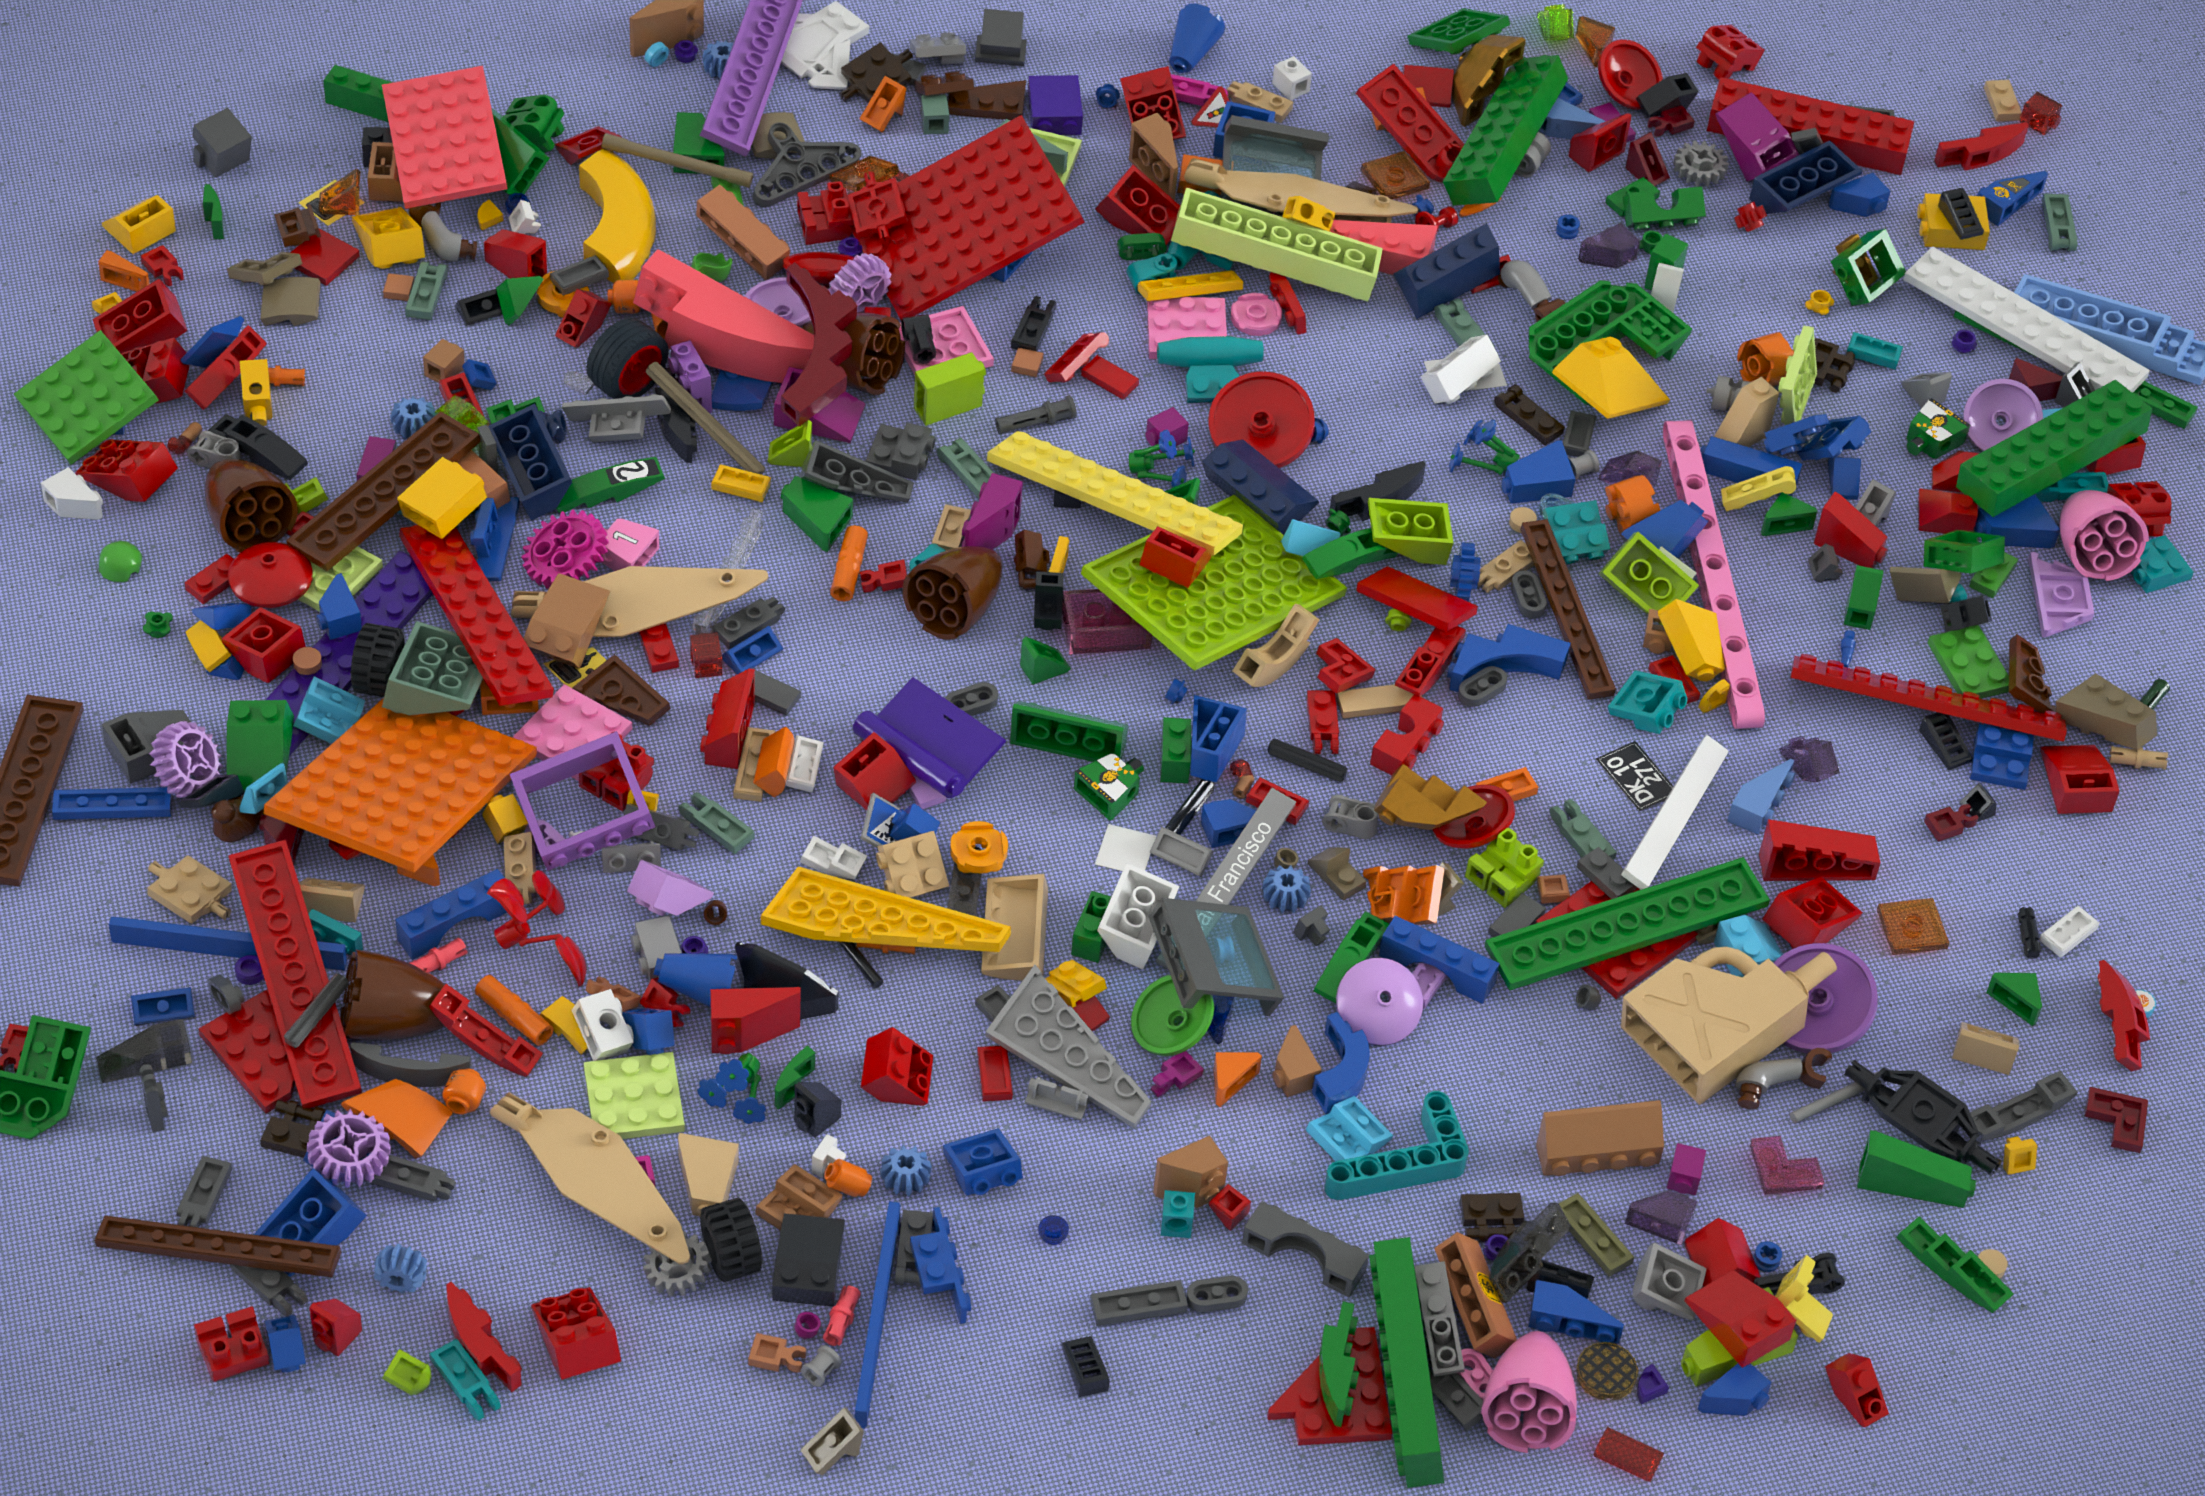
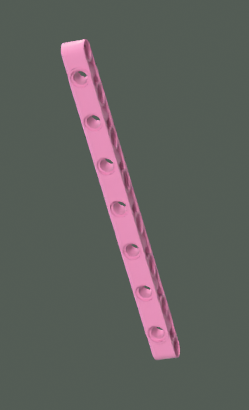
M1692 420L1665 421L1663 437L1678 501H1684L1688 505L1694 502L1705 511L1701 516L1709 521L1689 545L1703 607L1706 610L1715 612L1717 615L1725 670L1719 674L1721 680L1725 679L1730 684L1726 703L1734 729L1762 728L1764 725V708Z

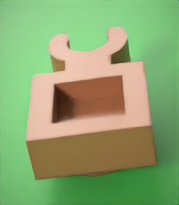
M600 976L597 977L596 982L591 979L588 980L586 992L593 995L611 989L614 997L618 998L621 1003L622 1012L639 1007L641 996L622 985H612L607 979Z
M756 1333L748 1358V1365L779 1372L781 1365H785L790 1371L798 1373L801 1372L802 1362L795 1361L793 1358H806V1348L798 1345L787 1348V1339Z

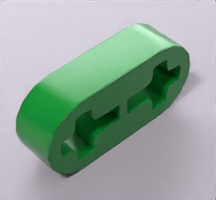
M1159 233L1125 235L1117 241L1119 256L1124 260L1148 259L1165 254L1167 250L1165 239Z

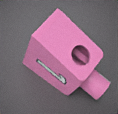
M616 519L608 530L605 529L608 534L606 538L609 541L605 545L608 552L600 555L604 560L602 563L614 571L629 566L644 567L659 550V530L625 519Z

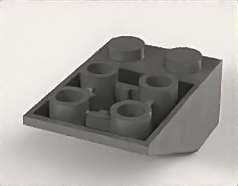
M183 710L132 712L102 723L105 746L130 784L157 772L156 768L150 765L154 761V758L149 754L154 750L151 743L157 739L156 734L166 728V726L180 721L191 722ZM179 740L178 744L183 745L184 742Z

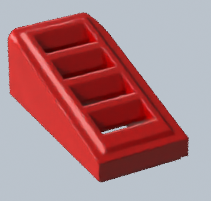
M464 372L439 380V390L456 421L463 425H468L484 419V414ZM460 388L463 390V391H460V392L451 394V391H454V390H457V389H460ZM466 396V399L454 401V399ZM470 403L471 405L460 410L458 409L459 406ZM471 411L475 412L474 415L465 418H462L461 416L462 414Z

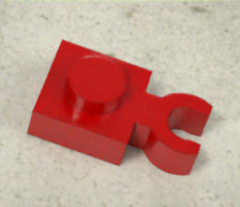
M164 245L140 255L141 263L155 278L163 275L164 283L167 286H172L171 277L173 276L178 277L181 281L184 280L183 270L178 266L177 259Z
M904 559L879 564L878 571L863 570L859 572L862 589L865 593L872 592L880 586L883 592L902 588L904 579L908 575Z
M658 978L651 979L640 999V1004L645 1008L671 1010L673 1027H683L684 1025L678 1018L679 1012L682 1015L690 1014L691 1012L687 1005L676 1003L679 994L673 989L658 983Z
M9 1024L0 1046L1 1054H3L0 1057V1070L5 1071L6 1066L15 1064L14 1071L15 1073L17 1072L28 1026Z

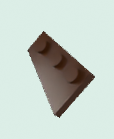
M2016 634L2009 640V693L2016 700L2023 701L2040 713L2045 714V711L2056 712V706L2051 705L2049 697L2052 696L2051 689L2044 684L2042 679L2045 670L2038 648Z
M615 654L572 687V689L606 708L649 726L671 709L669 702Z

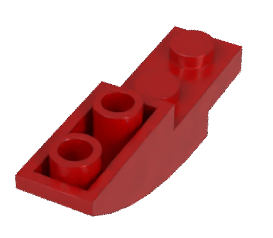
M2025 122L1981 129L1979 137L1940 142L1934 162L1937 167L1961 164L1964 171L1990 165L2009 156L2024 144L2029 125Z
M247 325L235 340L203 370L184 392L203 410L206 409L241 373L240 361L254 360L267 343Z
M1456 626L1445 632L1435 627L1423 647H1418L1396 680L1395 686L1419 697L1424 695L1439 680L1452 662L1453 653L1465 637L1466 629Z
M2105 960L2099 961L2100 973L2098 974V982L2101 986L2102 997L2099 1003L2102 1012L2113 1020L2112 1030L2115 1034L2116 1044L2113 1050L2114 1056L2119 1063L2131 1072L2142 1069L2140 1043L2150 1040V1034L2141 1000L2129 981L2117 969Z
M452 1282L446 1284L448 1314L455 1339H458L485 1377L493 1373L511 1392L515 1391L522 1385V1367L514 1356H508L502 1350L499 1341L491 1334L492 1319L483 1308L478 1309L472 1303V1299L465 1289L461 1288L459 1290Z

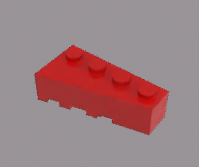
M1768 819L1759 851L1763 881H1811L1818 877H1822L1826 881L1876 880L1881 863L1875 836Z

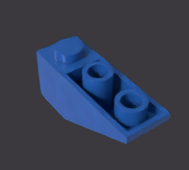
M1536 1280L1528 1327L1542 1332L1551 1331L1567 1334L1573 1338L1583 1337L1598 1340L1601 1343H1620L1624 1328L1622 1322L1566 1285Z

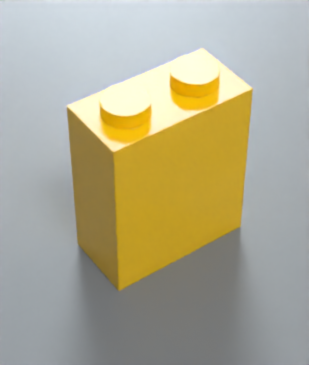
M1925 193L1923 202L1919 203L1917 208V218L1921 219L1919 234L1924 238L1925 247L1985 250L1990 233L1985 197L1968 196L1984 230L1983 235L1960 240L1938 207L1941 194Z
M442 457L398 496L397 500L405 518L443 539L477 508L487 496L484 482L479 475L471 474L464 470L457 462L452 463Z

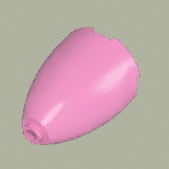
M2084 490L2072 494L2062 507L2059 527L2061 540L2069 559L2083 576L2111 581L2125 576L2141 562L2140 557L2145 549L2146 542H2149L2148 530L2142 518L2125 502L2105 492Z
M1532 1331L1517 1339L1497 1362L1485 1390L1481 1414L1488 1428L1487 1433L1496 1442L1514 1451L1528 1453V1448L1542 1449L1547 1447L1554 1450L1563 1445L1571 1437L1575 1429L1577 1399L1572 1371L1563 1351L1548 1334ZM1521 1411H1524L1523 1423L1520 1422Z

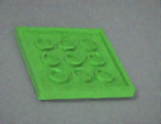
M101 330L14 393L17 400L71 465L158 401L153 391Z

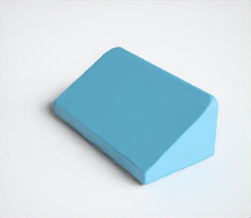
M1292 519L1281 543L1286 552L1304 556L1310 551L1340 538L1341 534L1337 531Z
M283 763L277 765L246 788L239 808L240 812L258 813L264 808V804L288 784Z

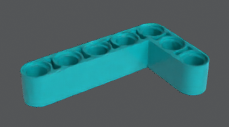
M1432 1091L1424 1098L1421 1122L1429 1141L1428 1144L1331 1163L1327 1169L1324 1185L1327 1196L1334 1200H1344L1460 1177L1466 1168L1469 1149L1448 1095L1441 1091Z

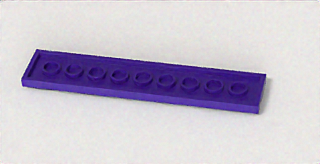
M399 550L355 599L361 614V625L363 627L366 623L403 629L433 593L411 556ZM359 632L332 640L325 633L312 647L321 654L322 666L320 670L311 675H303L293 668L266 700H286L295 716V722L313 677H317L347 692L352 686L351 662ZM294 726L289 757L309 735V733Z

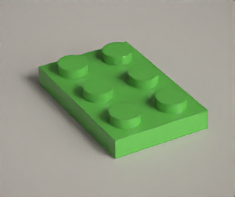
M1979 625L1929 636L1928 645L1956 693L1963 695V692H1972L1978 694L1979 698L1982 699L2009 692V675Z

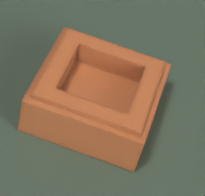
M388 273L383 290V298L408 301L414 284V276Z
M1018 347L1011 372L1037 377L1044 353Z
M1565 874L1537 876V888L1541 904L1558 903L1570 897Z

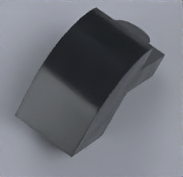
M1036 572L1034 628L1048 631L1062 629L1064 573Z
M1987 595L1940 605L1946 632L1992 621Z

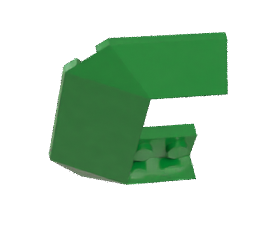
M1600 280L1529 327V359L1584 404L1591 406L1552 373L1554 368L1579 344L1606 337L1620 340L1627 336L1654 359L1662 355L1670 361L1691 334L1692 328L1638 284L1626 283L1625 286L1611 285V281Z
M36 1015L31 1016L17 1072L11 1073L0 1070V1133L31 1140L68 1117L91 1027Z

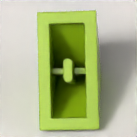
M807 420L800 427L796 426L771 441L767 462L771 465L803 467V463L812 446V422Z

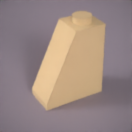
M1762 377L1742 387L1714 437L1746 447H1750L1766 438L1765 432L1770 431L1779 392Z
M679 1133L678 1156L692 1215L700 1217L703 1207L728 1200L739 1162V1144Z

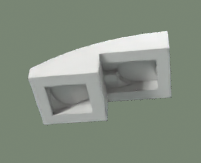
M813 836L801 857L800 863L833 876L855 880L867 855L844 843H841L840 847L837 848Z

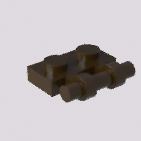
M1815 338L1817 376L1814 384L1822 386L1825 380L1830 381V390L1838 393L1840 388L1845 386L1848 380L1847 374L1852 371L1855 365V354L1853 352H1846L1845 355L1839 354V345ZM1831 366H1837L1838 370L1832 369Z
M278 1100L275 1112L285 1114L284 1118L271 1116L260 1139L261 1147L304 1158L307 1152L309 1134L311 1130H315L317 1121L321 1122L326 1109L320 1107L303 1109L300 1106V1102ZM297 1117L310 1120L309 1126L296 1123Z
M1521 1193L1461 1194L1459 1202L1463 1226H1475V1228H1465V1236L1477 1240L1478 1243H1484L1496 1234L1506 1236L1511 1242H1515V1239L1527 1238L1526 1226L1515 1227V1225H1523L1524 1222ZM1502 1225V1227H1488V1226Z

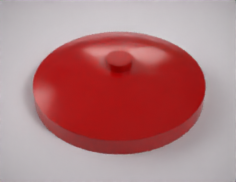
M1261 371L1241 375L1227 383L1218 392L1211 404L1208 423L1210 436L1215 448L1221 443L1243 439L1275 466L1282 468L1295 461L1310 444L1315 429V415L1308 394L1297 382L1282 374Z

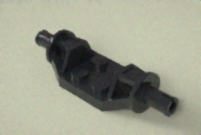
M1857 1060L1851 1062L1853 1066L1849 1065L1844 1075L1865 1088L1862 1101L1870 1103L1880 1117L1933 1153L1965 1165L1971 1161L1988 1173L1989 1176L1994 1174L1993 1170L1997 1171L2002 1160L1980 1147L1984 1135L1978 1131L1964 1102L1918 1071L1889 1070L1884 1067L1874 1074L1858 1063ZM1890 1082L1901 1085V1087L1894 1091L1884 1086V1084ZM1960 1126L1969 1136L1970 1140L1968 1142L1958 1134Z

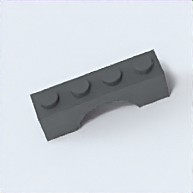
M1261 1201L1244 1226L1243 1245L1267 1257L1287 1249L1303 1251L1316 1259L1321 1266L1323 1272L1322 1284L1349 1298L1367 1270L1369 1254L1365 1253L1361 1248L1349 1245L1337 1239L1333 1234L1323 1232L1311 1226L1307 1221L1300 1218L1297 1219L1283 1212L1275 1205H1269Z

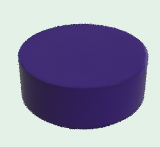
M243 956L236 962L234 967L235 976L240 983L254 985L264 978L257 956Z

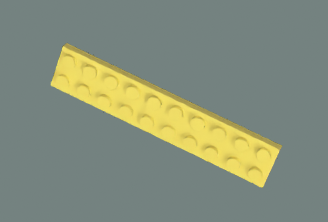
M1016 431L987 453V461L1152 531L1159 526L1207 549L1212 556L1242 534L1243 524L1233 521L1230 517L1216 514L1208 508L1192 504L1184 498L1173 496L1160 488H1154L1142 483L1138 479L1127 477L1114 469H1108L1096 464L1092 460L1079 457L1071 451L1060 449L1049 442L1031 437L1025 432Z

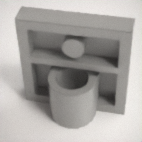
M941 33L940 37L932 38L929 34L916 35V39H909L910 50L916 58L939 56L941 65L964 63L966 44L959 36H955V33Z

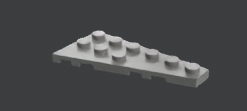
M1034 965L988 1027L985 1036L1066 1087L1078 1091L1080 1089L1084 1090V1094L1089 1095V1101L1135 1129L1150 1108L1151 1100L1130 1075H1127L1121 1069L1113 1055L1104 1049L1096 1035L1074 1009L1065 1003L1059 996L1057 989L1048 983L1041 974L1040 969Z

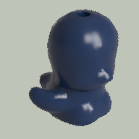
M556 410L553 414L549 415L546 412L539 411L551 438L555 437L559 443L563 442L567 434V426L562 410Z

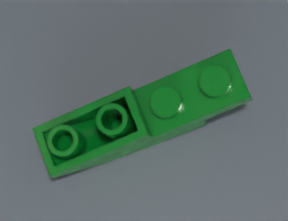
M1367 528L1330 541L1305 554L1302 560L1315 579H1321L1353 572L1358 565L1395 558L1398 553L1374 542L1372 529Z
M1365 911L1361 918L1355 921L1339 945L1313 992L1336 1004V994L1341 979L1354 965L1370 958L1380 944L1382 935L1389 926V923Z
M1344 1301L1342 1302L1337 1327L1324 1325L1319 1355V1376L1323 1399L1334 1425L1339 1427L1342 1426L1343 1416H1350L1354 1398L1349 1397L1348 1393L1349 1389L1356 1390L1359 1371L1354 1370L1356 1358L1350 1357L1353 1343L1347 1342L1349 1334L1355 1336L1358 1317L1353 1316L1355 1304Z

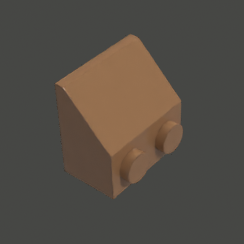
M1209 1135L1157 1158L1153 1193L1156 1197L1164 1199L1165 1190L1195 1193L1194 1207H1201L1208 1204L1225 1187L1228 1161Z

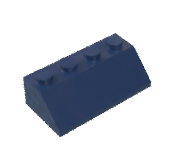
M1829 140L1755 177L1749 200L1754 201L1757 207L1763 205L1766 214L1787 212L1861 175L1862 170Z
M1486 223L1393 273L1416 319L1432 312L1435 306L1446 304L1499 275V245Z
M533 404L487 426L496 441L498 454L531 521L555 510L572 483V479L536 405Z
M1243 439L1221 443L1202 461L1205 475L1210 481L1227 495L1237 496L1283 535L1286 533L1292 519L1301 521L1319 504V501Z

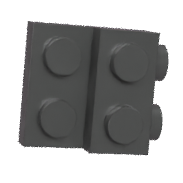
M906 423L904 429L880 424L866 462L900 477L917 480L920 471H925L928 463L927 453L928 451H933L936 437L932 436V428L912 423Z

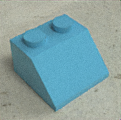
M1747 915L1723 920L1718 924L1714 940L1716 947L1739 949L1750 956L1758 965L1768 958L1774 963L1783 955L1767 925ZM1726 964L1732 975L1744 977L1737 968Z

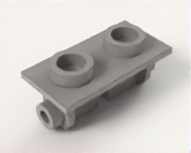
M650 841V843L633 844L631 846L615 845L602 847L601 849L603 873L636 871L640 860L661 867L660 843L654 844L653 841Z
M1038 1076L1037 1079H1030L1028 1085L1030 1090L1024 1103L1082 1120L1089 1102V1095L1084 1094V1090L1080 1089L1078 1091L1065 1086L1060 1087L1055 1083L1042 1080Z

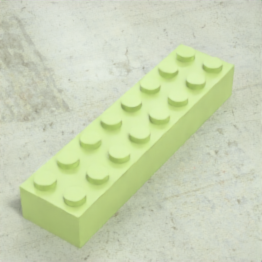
M1190 188L1185 190L1171 241L1182 246L1196 248L1208 254L1225 257L1231 261L1251 265L1256 269H1264L1302 281L1305 284L1319 286L1328 291L1338 292L1367 302L1377 279L1383 248Z

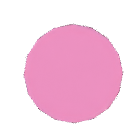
M1262 293L1244 294L1238 297V301L1233 302L1230 319L1234 327L1248 335L1263 336L1278 329L1282 319V308L1275 299L1274 301L1268 299V295Z

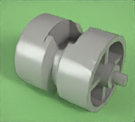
M1718 375L1716 386H1713V389L1707 387L1706 393H1711L1713 397L1711 408L1721 411L1731 408L1741 388L1751 382L1739 380L1737 383H1734L1733 378Z

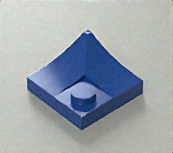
M720 369L712 393V408L728 411L762 409L773 382L754 379Z

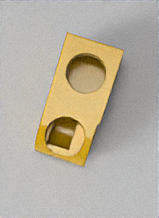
M1293 196L1288 198L1282 217L1330 232L1336 213L1304 197Z

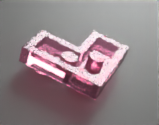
M1781 1136L1751 1139L1750 1148L1764 1195L1823 1188L1824 1179L1817 1157L1788 1160Z

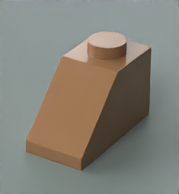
M1296 1025L1290 1026L1277 1056L1275 1071H1273L1274 1082L1278 1088H1282L1286 1097L1312 1089L1314 1076L1322 1071Z

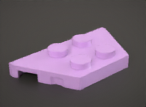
M2030 552L2028 561L2042 637H2048L2091 621L2094 616V608L2088 577L2083 576L2076 568H2070L2054 560L2053 564L2038 559V553Z

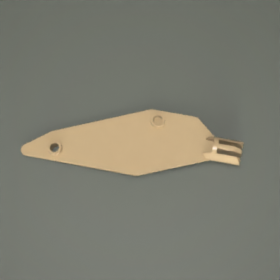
M1193 158L1190 160L1184 175L1185 180L1189 183L1210 189H1221L1234 200L1264 207L1272 212H1284L1288 198L1293 196H1301L1325 206V208L1335 212L1336 215L1391 217L1416 214L1418 212L1416 206L1389 199L1384 195H1373L1298 174L1229 171L1220 164Z
M629 566L583 581L610 591L593 637H624L735 600L767 581L768 573L765 570ZM514 591L511 617L531 619L547 592Z
M510 1092L491 1108L490 1114L493 1118L522 1135L563 1196L673 1261L685 1264L690 1260V1254L680 1222L620 1135L574 1108L539 1110Z

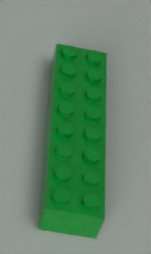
M1559 55L1523 57V59L1510 66L1443 180L1453 206L1498 202L1568 80Z
M2115 379L1961 463L1956 488L1965 495L1970 496L1978 506L1994 517L2146 433L2153 408Z
M1410 1237L1373 1242L1375 1254L1369 1255L1399 1477H1406L1407 1488L1445 1483Z

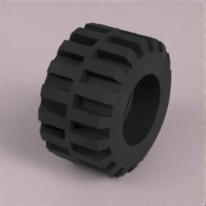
M366 623L362 627L355 642L351 662V683L354 692L384 697L388 679L405 646V639L401 628Z
M734 1198L703 1207L700 1216L702 1237L712 1260L710 1262L719 1279L727 1282L760 1272L762 1267L760 1240L752 1215L742 1199Z

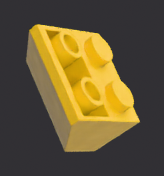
M158 195L144 199L102 222V227L132 254L141 251L176 231L173 208Z

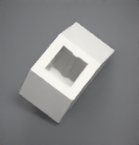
M69 467L41 482L44 502L59 517L96 520L103 517L101 508L103 500L96 490L92 491L87 486L83 477L79 474L76 475Z

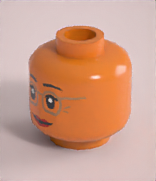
M616 280L613 284V289H608V301L612 303L617 314H637L640 312L641 307L633 303L638 280Z
M473 1069L453 1071L442 1091V1098L447 1108L456 1114L464 1115L473 1112L482 1101L486 1092V1083L480 1077V1074Z

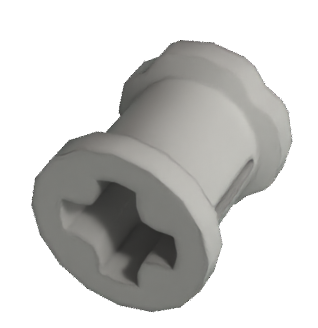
M1592 450L1585 451L1584 455L1576 458L1568 457L1575 480L1579 479V476L1582 474L1599 471V461Z
M826 1345L820 1346L817 1350L818 1354L810 1363H805L800 1369L804 1378L816 1387H821L827 1375L833 1369H838L842 1365L839 1355Z

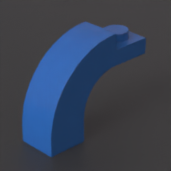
M1338 1012L1327 1015L1324 1033L1342 1061L1336 1067L1315 1075L1312 1094L1325 1114L1331 1112L1334 1104L1359 1095L1366 1080L1370 1057L1368 1040L1363 1030L1353 1033L1350 1024L1347 1021H1343Z

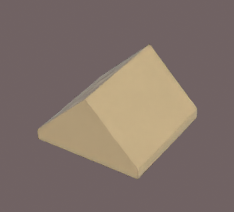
M309 877L299 882L308 913L314 909L335 920L356 923L365 884Z
M1961 1022L1952 1059L2009 1075L2019 1049V1038Z

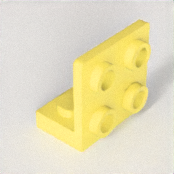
M1806 1254L1783 1277L1775 1297L1779 1299L1796 1319V1324L1801 1332L1808 1338H1813L1820 1343L1825 1337L1833 1314L1808 1293L1809 1288L1807 1285L1814 1278L1812 1270L1816 1262Z

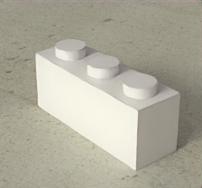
M1487 334L1471 337L1420 377L1434 404L1441 402L1451 404L1461 397L1459 395L1461 392L1477 385L1476 381L1479 378L1493 373V367L1499 364L1501 360Z

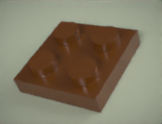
M952 71L946 72L945 77H936V75L921 76L920 81H914V87L916 92L928 96L974 89V82L972 78L965 76V73Z

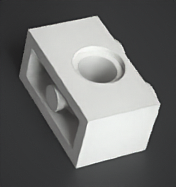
M609 989L578 999L572 1012L593 1061L606 1060L627 1053L633 1044L634 1035L630 1025L624 1021L621 1003L618 998L614 997L612 990ZM600 1021L608 1023L611 1029L602 1027Z

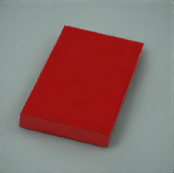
M1389 566L1357 583L1356 591L1445 632L1477 614V605Z

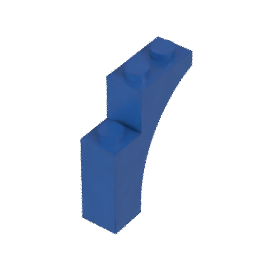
M1507 624L1504 634H1498L1496 641L1468 633L1465 642H1460L1455 654L1457 662H1451L1447 673V678H1451L1449 690L1458 692L1459 686L1464 680L1490 666L1499 667L1505 672L1534 673L1560 680L1568 659L1571 643L1511 624Z

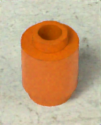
M837 1159L834 1163L831 1162L827 1166L824 1175L829 1188L852 1197L865 1196L872 1183V1176L867 1173L866 1169L842 1159Z

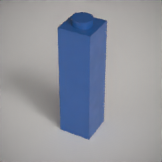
M1713 436L1710 437L1707 446L1702 445L1701 447L1706 474L1739 483L1781 467L1789 466L1794 469L1797 486L1802 463Z

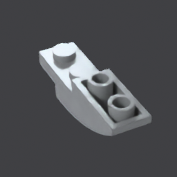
M1445 1261L1414 1266L1434 1377L1465 1372Z

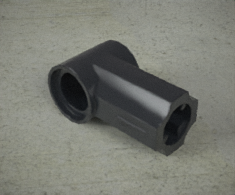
M929 315L901 318L902 335L904 341L909 343L914 361H918L920 364L930 363L932 359L936 358V349L932 339Z

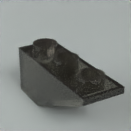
M179 1019L152 1025L97 1056L96 1060L102 1083L140 1075V1067L146 1064L152 1066L153 1072L191 1064L190 1045L184 1020Z

